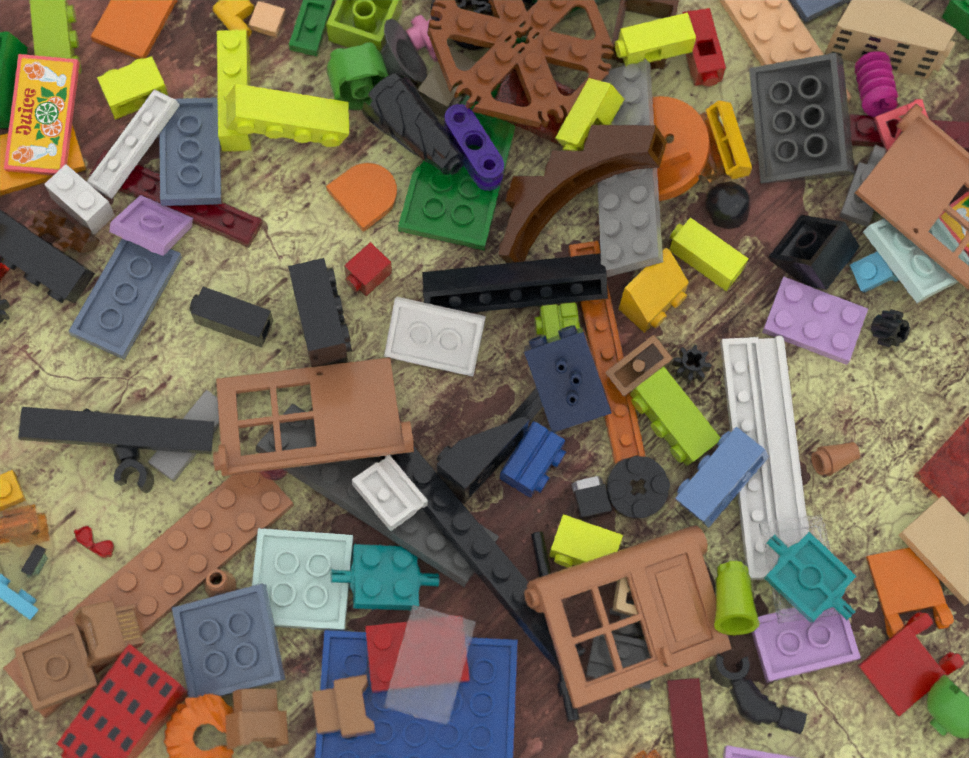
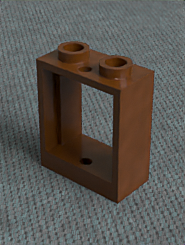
M621 0L612 37V44L614 46L612 51L614 52L611 59L624 64L623 58H618L615 41H618L626 11L658 18H667L676 15L679 0ZM667 58L649 62L651 70H664Z

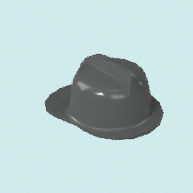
M386 20L384 33L387 43L382 48L381 54L388 75L396 73L401 78V73H403L410 80L424 81L427 77V68L412 45L407 33L396 20Z

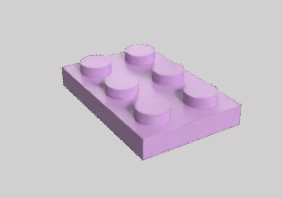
M783 277L762 333L772 337L782 336L784 341L847 365L851 359L868 308Z
M833 607L824 611L813 623H810L795 608L759 616L760 625L752 632L766 683L861 659L849 619L846 621Z

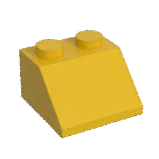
M667 248L662 251L663 263L645 267L624 288L618 310L644 333L651 326L656 329L666 319L667 315L665 312L671 306L676 309L687 297L685 291L689 282L671 251Z

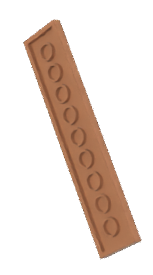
M265 471L230 476L38 639L75 625L73 615L80 607L113 601L115 608L134 604L135 615L141 635L143 636L170 613L172 607L178 606L205 583L209 571L221 569L257 538L258 528L268 529L294 506V503ZM80 627L88 653L90 654L84 630L82 627ZM15 657L3 669L30 700L17 658ZM110 663L93 666L95 674L97 675ZM66 701L39 712L43 717L47 718Z

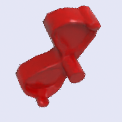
M83 526L80 529L74 530L75 538L79 544L101 558L112 557L114 550L113 541L105 540L94 543L93 530L89 526Z

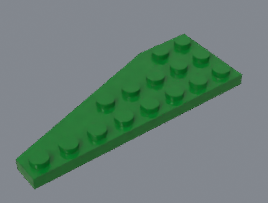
M517 37L514 47L521 42L525 43L527 37ZM516 69L491 92V96L496 101L521 107L525 92ZM466 95L461 104L466 106L470 98L469 95ZM475 101V104L470 109L473 110L474 106L479 102ZM473 112L503 158L504 177L517 122ZM477 145L468 146V148L471 150L480 149V147ZM423 160L420 166H417L412 173L398 231L485 251L501 185L491 191L483 190L475 184L464 165L456 174L444 175L433 165Z

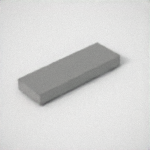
M206 390L183 419L214 421V433L219 427L218 398ZM157 450L148 463L175 482L197 453Z

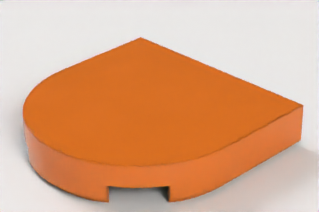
M374 163L355 165L326 186L327 192L363 232L392 210L397 197V185L393 175L386 168Z

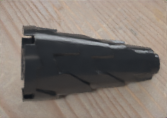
M396 73L391 74L381 80L369 92L368 96L372 99V102L368 105L364 101L362 113L370 123L396 140L408 151L433 165L444 175H454L461 170L464 165V155L453 143V139L438 121L436 114L405 74L401 73V78Z

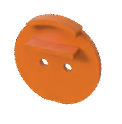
M659 96L652 97L654 125H656L665 139L668 136L674 137L672 143L666 144L660 167L657 168L659 201H663L683 194L699 181L698 176L704 169L709 156L710 140L702 117L693 107L676 98Z

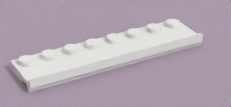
M782 336L767 339H758V337L722 339L720 346L730 432L735 427H738L762 446L769 455V458L737 494L745 565L748 566V574L751 580H765L764 577L775 567L780 557L765 543L776 534L781 541L790 547L798 543L808 533L785 342Z

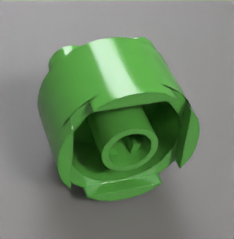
M370 42L347 49H335L331 52V59L326 67L334 99L348 102L349 110H362L364 101L368 105L372 102V99L368 96L369 92L381 80L389 76L383 56L376 49L375 44Z

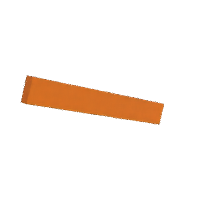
M598 240L572 244L568 247L570 257L601 253ZM607 284L608 299L580 301V307L588 343L611 407V414L605 415L604 418L615 465L625 458L632 456L646 457L636 410L631 402L633 398L630 393L623 396L605 373L624 358Z

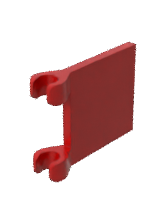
M917 612L903 628L858 665L863 674L898 717L929 692L934 683L943 674L947 676L964 665L963 658L958 653L953 652L945 654L937 664L916 637V635L933 624V620L927 613Z

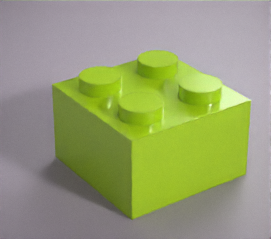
M337 0L327 21L328 41L347 48L361 46L364 43L370 42L375 44L376 49L381 52L387 43L384 24L388 19L399 21L402 14V0Z

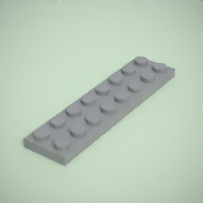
M645 58L637 64H629L626 67L623 65L609 70V74L603 82L612 84L624 98L611 125H654L651 68L647 59ZM657 168L637 169L617 174L598 182L601 265L605 266L607 277L663 263Z

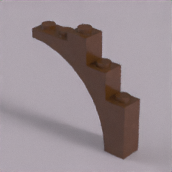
M591 125L588 137L584 141L583 151L552 150L549 162L545 166L544 176H513L510 187L506 192L505 200L512 209V213L509 215L505 235L499 246L498 255L505 263L525 261L533 243L552 217L571 199L592 185L617 174L637 169L659 168L667 140L656 125Z

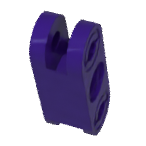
M463 104L452 105L445 113L444 129L464 155V167L479 188L488 191L498 188L503 181V158L472 110L466 108ZM477 145L480 147V149L471 150L468 148V146Z

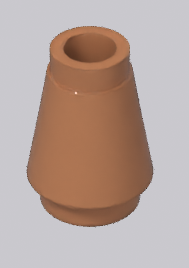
M854 442L820 446L817 448V451L812 453L811 461L819 475L831 476L855 460H858L860 458V451Z
M213 569L206 576L205 592L208 597H213L235 591L236 580L228 571ZM219 578H222V581H221L220 584H218V585H214V584H213V582H214L216 579L218 580Z

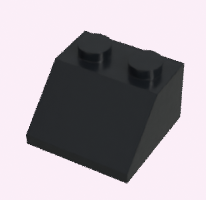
M800 215L768 258L772 263L802 284L827 290L860 245L845 222Z

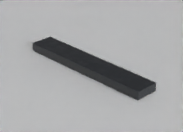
M21 407L18 439L24 441L212 454L214 421Z

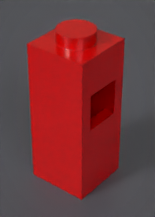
M710 8L682 12V14L688 13L696 35L693 51L686 53L694 86H714L722 82L726 65Z

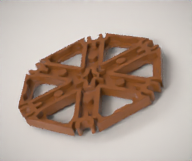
M436 0L434 2L430 15L438 17L440 21H429L428 37L449 91L451 92L453 88L458 86L454 94L456 99L461 94L469 95L470 98L466 103V108H471L475 101L479 102L474 106L472 112L538 128L540 125L543 127L548 125V114L555 116L557 123H561L563 116L566 120L587 80L591 78L604 81L609 74L611 64L604 63L602 58L610 60L614 52L612 51L614 46L595 0H538L528 11H526L522 0H488L495 17L461 9L456 5L455 0ZM578 6L586 11L595 37L592 40H585L553 32L552 30ZM528 33L525 43L521 42L514 47L517 37L521 38ZM447 39L489 48V50L471 69L462 71L455 65ZM547 63L587 72L588 78L572 95L564 96L558 91ZM514 69H516L529 102L527 107L496 101L491 96V92Z

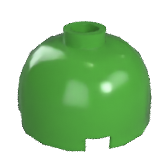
M943 674L929 690L926 699L927 710L933 717L929 723L942 736L949 732L958 739H969V697Z

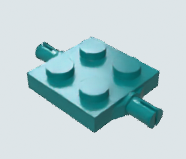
M808 532L798 543L790 547L781 541L776 534L765 543L780 557L775 567L764 579L810 623H813L824 611L832 607L846 621L856 612L842 599L846 587L857 576L814 535Z
M354 544L351 569H331L330 573L331 583L350 584L353 592V609L417 611L419 607L420 586L438 587L440 581L439 573H421L417 564V556L401 546Z

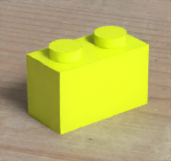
M152 56L145 59H137L128 66L109 70L104 75L97 77L115 120L139 111L154 89L168 96L166 86Z
M563 514L549 556L555 558V563L570 568L572 565H578L617 552L623 535Z

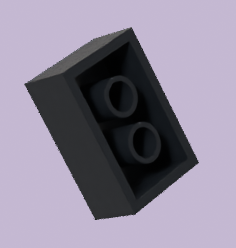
M324 258L288 266L311 366L348 363L347 352L352 351L347 323L344 320L343 307L340 295H338L333 267L327 268Z

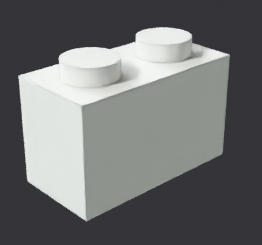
M67 164L44 184L52 200L78 223L90 229L93 236L115 216L109 201Z

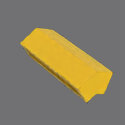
M718 100L706 109V113L726 174L730 175L731 180L749 176L752 165L731 102ZM718 116H721L726 136H724ZM729 145H730V147H731V150H732V153H733V156H734V159H735V162H736V165H735V166H734V164H733V161H732V158H731V155H730V152H729V149H728V146H729Z

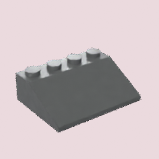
M830 53L749 68L761 184L824 179L855 174L843 58L837 53Z

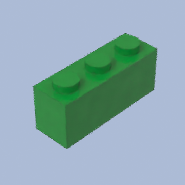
M8 31L0 32V129L9 128L18 55H27L28 47Z

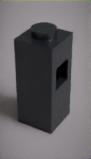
M204 286L199 295H194L190 304V311L195 324L259 347H263L274 321L271 310Z

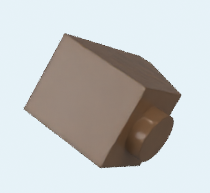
M652 335L605 373L621 394L626 396L655 372L671 362L673 357L659 339Z

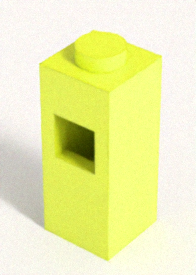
M683 13L620 28L618 41H615V49L618 58H623L626 67L629 64L642 62L645 58L648 62L691 53L696 41V35L688 13Z
M591 78L587 80L555 137L564 147L563 151H583L584 141L588 137L591 125H611L624 101V98L612 84Z
M689 218L684 226L679 223L669 237L672 239L669 250L725 291L731 287L742 273L749 259L692 218Z

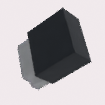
M595 476L578 480L571 484L581 521L611 514L612 509L602 477Z

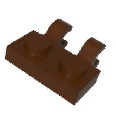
M57 209L37 211L32 221L35 225L28 228L29 231L39 237L49 233L59 239L53 242L52 245L62 252L74 249L79 253L94 251L100 241L91 235L90 229L83 225L72 223L67 219L65 213Z

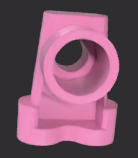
M422 15L416 16L411 21L412 27L405 32L415 50L418 51L425 46L429 51V55L436 63L437 57L427 34L430 20L426 21Z

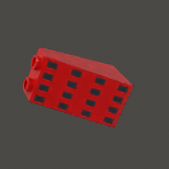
M129 644L56 743L64 750L60 756L62 758H138L172 716V712L176 711L177 706L186 699L188 691Z

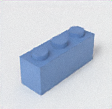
M735 427L732 432L727 431L720 438L717 444L719 447L711 456H705L697 467L699 471L691 480L689 478L686 479L677 490L678 495L675 499L708 528L769 458L766 450L738 427Z

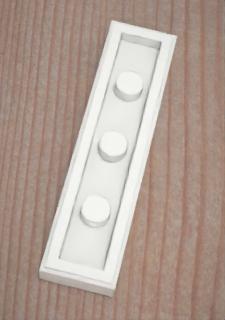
M154 89L87 180V183L97 192L112 199L180 106L175 99Z

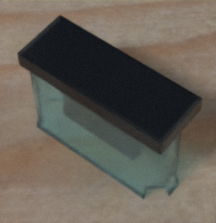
M36 544L21 572L25 573L27 577L39 575L48 559L46 556L47 549Z

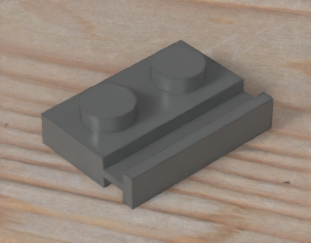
M612 633L623 668L651 658L646 640ZM604 634L593 637L585 677L595 679L615 671ZM651 680L633 686V688L649 691Z

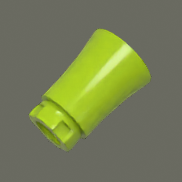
M728 561L727 563L720 564L717 567L716 577L717 595L714 627L718 632L727 635L751 633L759 627L760 622L754 605L748 566L744 565L741 561Z

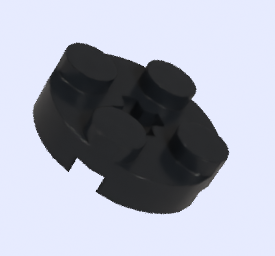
M632 456L620 460L611 468L606 479L610 504L617 512L627 517L645 518L655 514L665 504L670 488V481L660 464L648 457ZM640 479L643 480L644 493L638 492L633 495L631 493L633 487L630 485V482L632 480L636 482Z

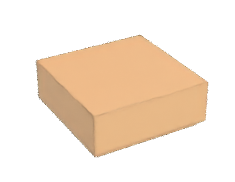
M258 1L248 24L249 28L258 33L277 37L286 14L285 8Z

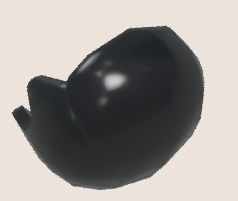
M728 181L718 183L708 191L705 205L706 211L711 215L714 225L725 229L740 227L747 221L751 202L749 194L744 187L735 182Z

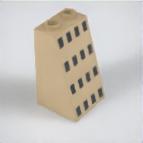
M851 0L838 22L824 54L837 53L843 60L857 62L859 58L867 53L881 51L889 55L892 71L928 79L933 70L940 71L956 42L952 41L951 38L956 29L901 0Z

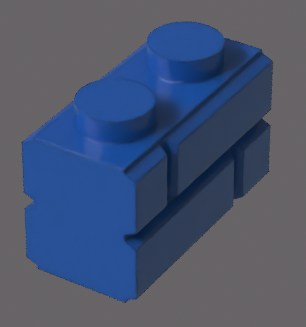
M533 421L501 470L500 479L528 497H532L535 491L541 493L550 479L546 475L552 465L557 468L566 454V451L562 450L565 440Z

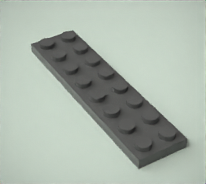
M292 403L283 415L305 411ZM314 419L280 423L282 451L317 446ZM273 426L256 445L255 451L257 453L276 452ZM377 457L283 469L461 586L465 587L474 575L473 569L422 508L392 531L381 521L352 485L353 478L376 462H381ZM482 526L496 543L499 536Z

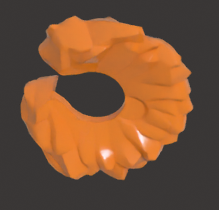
M204 694L197 698H186L184 704L177 706L178 710L172 712L171 719L166 722L167 728L164 731L165 739L163 742L170 756L169 758H232L234 750L227 749V745L217 746L207 751L199 749L194 743L193 735L195 730L203 724H211L226 734L225 716L234 713L233 707L226 704L220 696L214 694Z

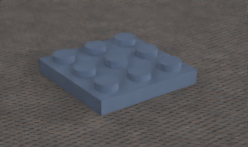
M261 583L172 607L189 698H197L204 694H214L222 697L233 694V691L239 689H253L285 680L266 584Z

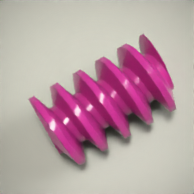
M881 51L863 55L858 59L854 68L860 93L859 96L862 102L861 106L867 115L876 117L898 107V102L896 101L898 92L889 55Z

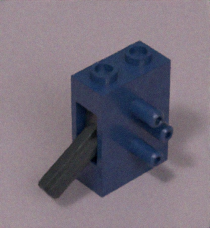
M571 325L558 330L559 335L547 339L546 335H542L528 341L529 345L524 347V353L536 388L508 418V422L523 416L530 422L544 408L550 428L554 433L611 414V407L583 327L576 329L575 325Z

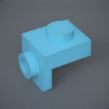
M878 251L850 264L859 288L864 293L890 280L894 282L899 281Z

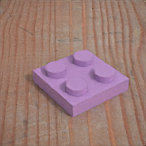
M140 195L111 221L109 232L126 241L142 246L153 253L164 256L191 229L193 218L167 206H161L160 203Z

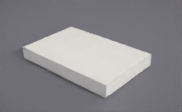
M396 297L384 357L473 377L486 316Z

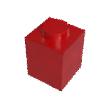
M371 242L344 265L346 283L355 292L360 290L365 296L369 295L392 274L391 261Z

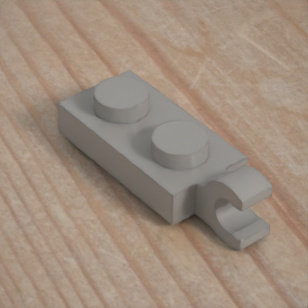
M875 145L870 153L867 165L858 163L839 216L840 218L865 227L870 223L874 209L866 202L857 204L854 199V192H856L885 155V148Z

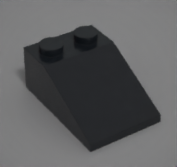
M523 416L459 440L453 447L446 446L436 459L439 461L436 467L437 474L455 496L465 504L516 449L527 432L529 420Z

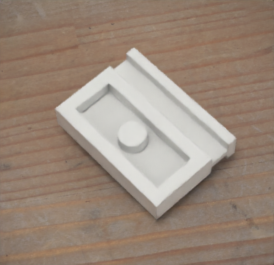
M386 455L385 459L381 462H376L352 479L354 488L390 531L416 514V511L420 508L427 506L428 500L390 455Z

